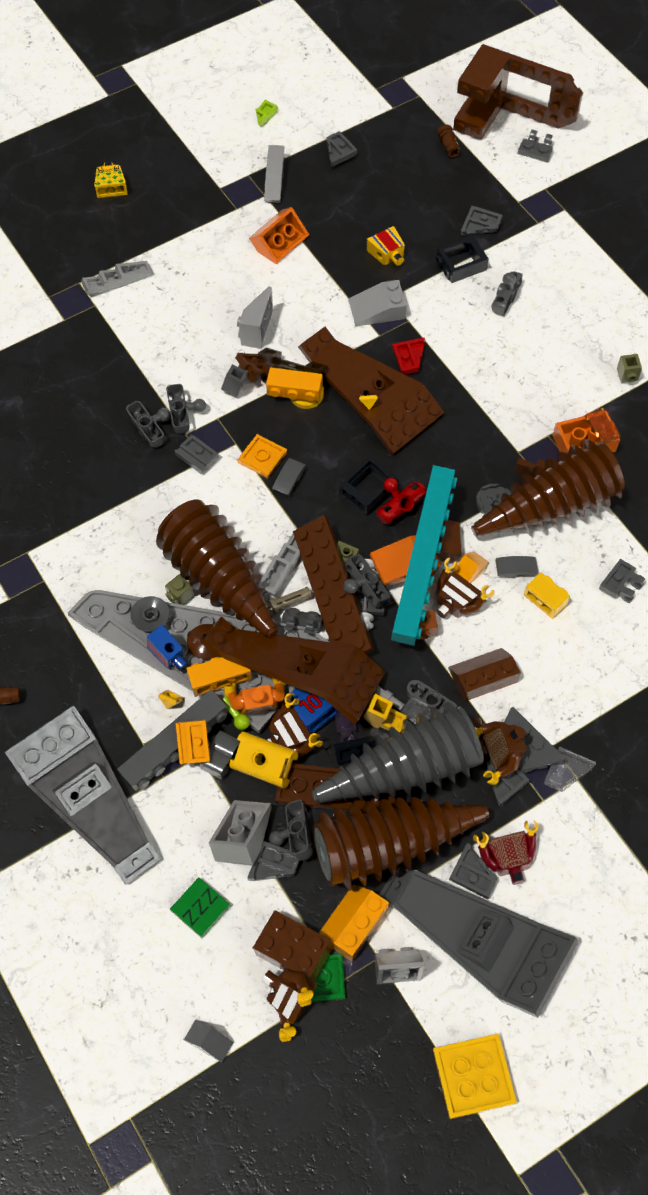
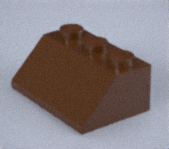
M503 648L448 667L464 702L518 683L521 674L513 656Z

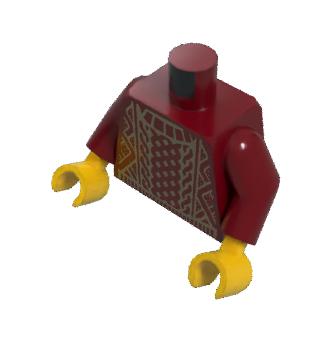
M527 820L524 822V827L528 833H525L524 830L489 839L488 835L482 832L483 839L479 841L477 835L473 836V840L479 844L480 856L486 866L493 872H497L499 876L510 875L513 885L525 881L522 871L527 870L530 863L534 860L537 849V838L534 832L538 830V823L535 820L532 828H528Z

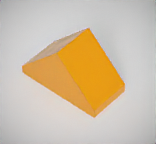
M475 551L463 555L454 571L471 583L489 562Z

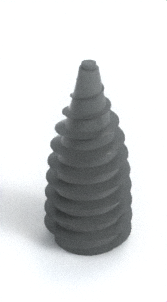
M446 701L443 713L437 708L431 707L429 719L418 713L416 725L413 726L408 720H404L403 731L399 733L394 727H390L387 740L377 734L376 746L374 748L364 743L363 754L359 758L351 754V763L346 767L340 766L339 772L316 786L311 791V795L315 803H324L342 799L346 801V799L358 797L363 801V796H374L379 802L380 794L389 793L395 801L396 791L404 790L411 798V788L417 786L426 794V783L434 782L441 789L442 778L448 777L455 784L456 774L460 772L470 779V768L481 765L484 762L480 741L465 710L461 706L454 707L450 702Z

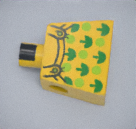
M107 161L104 163V166L97 168L95 178L97 198L128 195L120 165H113L111 161Z

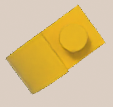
M374 694L364 718L377 729L381 727L389 731L390 727H394L400 733L403 721L406 720L407 716L392 709V701Z

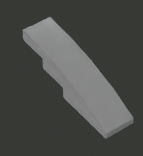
M285 145L268 146L264 202L281 203Z
M147 261L116 264L115 269L99 271L98 276L82 278V285L87 295L100 293L138 282L151 276L153 271Z
M294 534L291 535L287 543H284L278 555L274 556L258 584L259 589L265 588V592L275 595L301 559Z

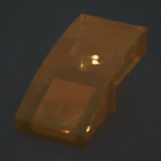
M603 407L585 415L587 422L601 442L606 444L621 437L614 422L609 421Z

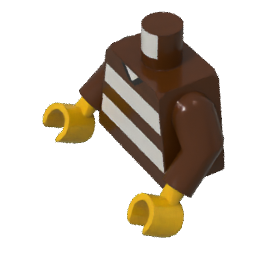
M447 558L444 562L446 569L442 570L437 581L436 595L438 596L437 603L440 605L436 610L437 614L441 618H445L451 613L456 618H459L462 615L466 616L477 613L486 603V598L493 597L495 591L491 590L489 594H486V590L490 587L489 585H484L480 591L455 571L451 573L450 571L457 567V562L455 561L453 566L449 567L448 562L450 558Z
M288 693L284 698L285 703L280 706L270 721L268 729L271 737L266 740L298 752V757H303L312 751L314 746L321 747L323 741L319 740L316 742V739L320 737L319 734L313 733L310 735L296 710L291 708L292 705L299 704V699L295 698L291 702L294 693Z
M285 968L279 976L268 970L262 978V982L271 988L266 999L276 1009L281 1026L284 1027L279 1031L280 1040L282 1042L290 1041L291 1037H294L296 1034V1029L293 1026L290 1027V1025L294 1024L304 1012L306 1006L311 1004L310 999L313 997L317 983L306 978L302 972L293 971L289 968Z

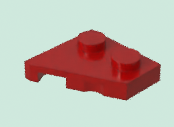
M425 337L392 344L401 373L406 375L419 371Z

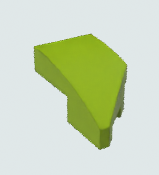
M266 99L259 108L255 109L259 126L264 125L278 111V106Z

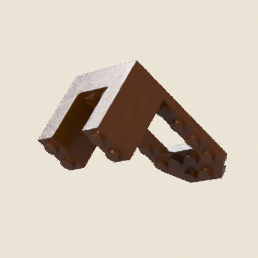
M482 44L458 79L457 93L468 98L454 117L453 130L482 140L501 109L559 129L577 121L583 91L580 87L577 88L571 74ZM509 72L551 86L548 107L507 93Z

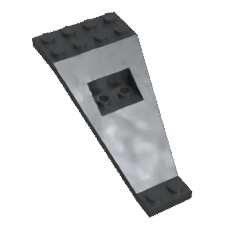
M74 705L4 751L26 785L113 866L125 885L160 860L139 824L96 737ZM91 779L95 781L93 787L88 786V782ZM77 792V798L71 799V793Z

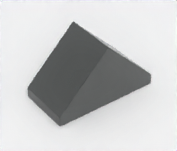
M197 1020L193 1022L184 1038L185 1042L221 1063L233 1045L230 1039L215 1028Z

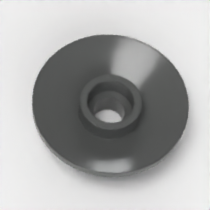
M155 596L141 598L133 605L130 615L132 623L136 628L145 632H153L161 624L165 626L169 620L170 611L164 600Z

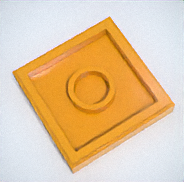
M256 434L237 461L244 467L269 478L287 454V449Z

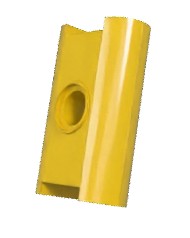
M241 732L237 738L240 744L235 759H230L229 762L230 768L281 788H286L290 782L287 776L292 761L298 758V752L249 733ZM263 756L266 758L264 764L261 761Z

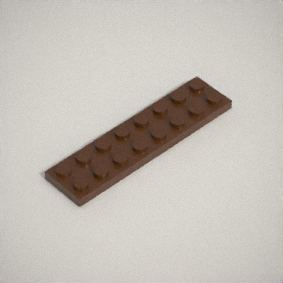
M322 515L294 530L293 534L300 550V555L329 641L357 646L367 654L373 651L374 647L355 593L348 594L343 589V584L349 579L329 519L326 515Z

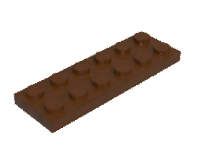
M291 764L287 776L290 782L286 788L277 786L275 802L276 804L287 805L293 801L302 800L306 807L329 810L339 807L347 812L349 806L355 804L362 812L363 806L367 801L374 804L378 809L380 800H387L393 807L394 799L389 793L380 794L379 802L374 796H363V801L358 797L349 798L346 801L342 799L315 803L311 791L326 781L328 777H332L339 772V768ZM401 790L396 791L395 800L398 797L401 798Z

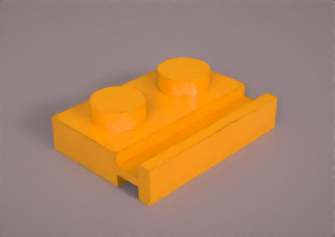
M206 719L176 722L180 764L209 762L210 752Z

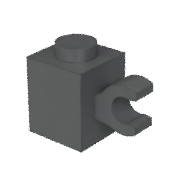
M232 364L226 374L221 390L237 397L248 372L240 366L237 367Z

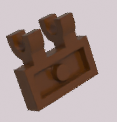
M237 353L235 359L243 370H248L250 382L256 383L258 379L255 374H259L262 381L267 383L270 366L258 354Z

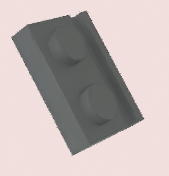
M194 435L188 437L180 445V448L174 451L178 458L200 474L219 458V453Z

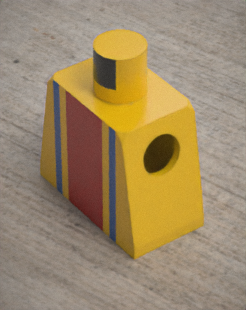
M394 226L367 239V251L383 265L394 262L399 266L404 262L405 246Z

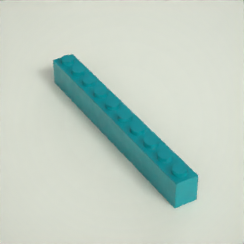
M433 465L395 619L392 641L415 645L416 639L420 640L422 628L419 627L420 621L424 622L426 610H423L424 604L428 605L430 593H427L428 587L433 585L434 576L431 573L432 570L436 571L438 559H435L436 553L440 554L442 542H439V539L444 537L446 526H443L444 520L448 521L450 510L447 509V505L452 504L454 494L450 492L451 488L455 489L457 478L454 477V469Z

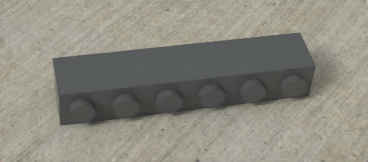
M210 689L117 770L136 792L139 789H144L154 776H159L164 772L165 767L169 763H174L179 759L176 722L206 719L207 733L212 730V726L217 722H222L229 713L227 706Z

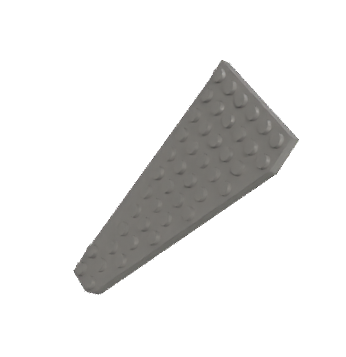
M94 590L86 593L68 612L69 617L84 628L192 692L186 668L195 663L209 661L194 657L188 650L187 638L195 627L202 624L214 625L222 616L236 629L259 632L255 627H251L247 621L238 620L236 614L227 615L221 611L166 602L169 607L170 616L164 627L182 646V658L188 663L179 672L173 665L167 669L147 649V636L151 632L141 631L132 623L131 609L142 597ZM274 621L278 630L276 635L329 642L315 631L312 634L304 633L305 627L295 625L292 631L285 629L286 623ZM251 670L252 680L235 684L237 695L244 689L264 685L274 687L272 677ZM286 683L284 686L285 696L288 693H292L297 687ZM224 688L213 691L221 700L225 697ZM285 700L277 702L278 708L245 714L250 719L249 726L260 733L274 717L280 706L285 703Z

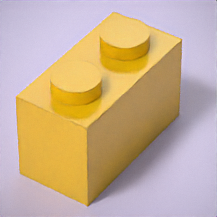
M542 572L525 587L524 596L552 619L568 604L570 595L564 588L556 585L549 576H545Z

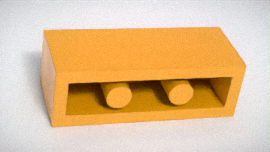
M270 367L266 383L267 395L319 402L323 377L322 374Z
M214 657L208 662L195 663L186 668L195 697L206 694L210 689L212 691L222 689L224 684L232 686V683L239 684L252 680L249 668L222 657Z

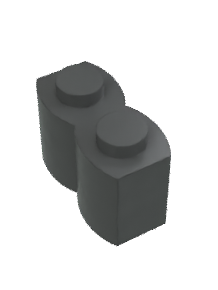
M219 731L217 735L214 734L209 742L210 761L200 762V769L222 780L230 768V759H235L240 741L222 731Z

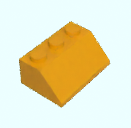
M353 884L351 890L344 896L319 934L330 939L334 947L333 949L352 962L387 912L389 902L372 890Z

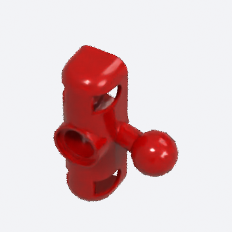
M387 478L383 486L387 492H391L393 498L381 506L376 514L383 524H391L394 519L412 510L414 505L426 496L427 490L425 486L420 482H412L399 492L397 490L398 482L394 478ZM414 484L418 486L415 490L410 488ZM402 499L405 503L403 507L401 506ZM390 506L391 509L389 511L383 510L384 507Z

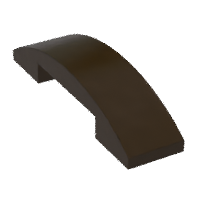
M265 348L258 352V356L272 368L317 374L328 369L327 365L314 361L307 365H301L281 359L282 352L271 348Z

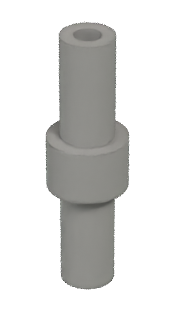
M377 686L374 693L392 701V705L395 708L403 711L406 706L404 703L395 698L394 694L389 690L385 691L380 686Z

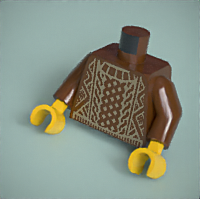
M502 721L481 725V728L474 727L478 738L482 733L484 734L482 739L494 769L497 771L495 773L486 771L483 774L485 778L492 776L491 780L487 781L490 785H496L499 777L502 776L503 778L519 768L522 756L526 752V746L523 741L526 735L525 730L515 724L509 725L507 722Z

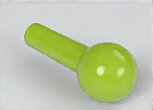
M228 696L224 697L222 701L233 716L235 727L239 730L247 729L250 725L249 717L241 714L238 710H234L231 707Z

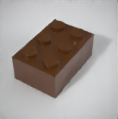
M274 910L252 948L256 956L282 970L289 968L293 971L302 972L306 978L315 982L334 947L332 941L327 937Z

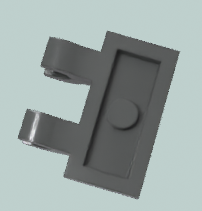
M532 129L529 138H523L518 154L548 163L553 152V147L551 146L553 135L546 134L543 144L535 142L538 131Z
M620 559L600 584L599 589L614 598L620 595L625 602L630 603L634 598L635 591L627 588L625 585L629 581L634 588L640 590L644 585L645 578L635 573L636 567Z
M297 608L285 609L282 615V623H286L285 629L293 631L295 625L305 627L304 633L312 634L313 629H320L323 622L319 613L314 611L303 612Z

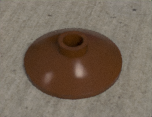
M213 624L199 625L189 633L187 647L194 657L202 660L218 657L201 643L213 627Z

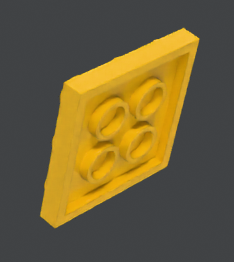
M499 1033L433 1048L449 1120L517 1104Z

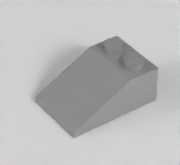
M399 280L381 282L349 298L355 327L405 319L406 303Z
M270 286L243 310L241 317H238V338L241 339L242 346L259 349L262 347L273 312L272 287Z
M233 801L209 841L216 862L244 865L254 864L262 848L272 808L271 803Z
M403 947L400 951L392 952V949H381L379 953H375L377 984L421 980L424 961L419 949L413 950V947Z

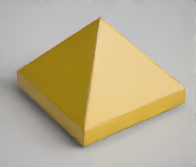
M360 396L359 400L370 410L378 400V396Z
M166 690L158 696L167 709L184 700L183 696L170 690Z

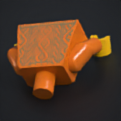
M272 678L274 687L264 685L244 689L238 695L235 683H232V686L224 684L225 697L228 696V700L234 710H240L241 714L256 713L278 708L277 702L283 701L285 697L284 686L286 683Z

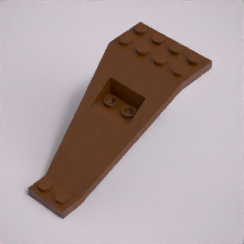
M326 326L298 346L309 362L314 361L328 366V369L320 374L365 420L391 455L444 413L423 383L335 340ZM363 392H366L367 396H378V400L370 410L359 400L360 396H364Z
M222 616L216 621L201 642L218 657L297 687L301 691L304 690L324 698L353 724L359 721L385 673L378 664L357 646L283 635H275L272 638H268V636L265 637L260 632L236 629Z

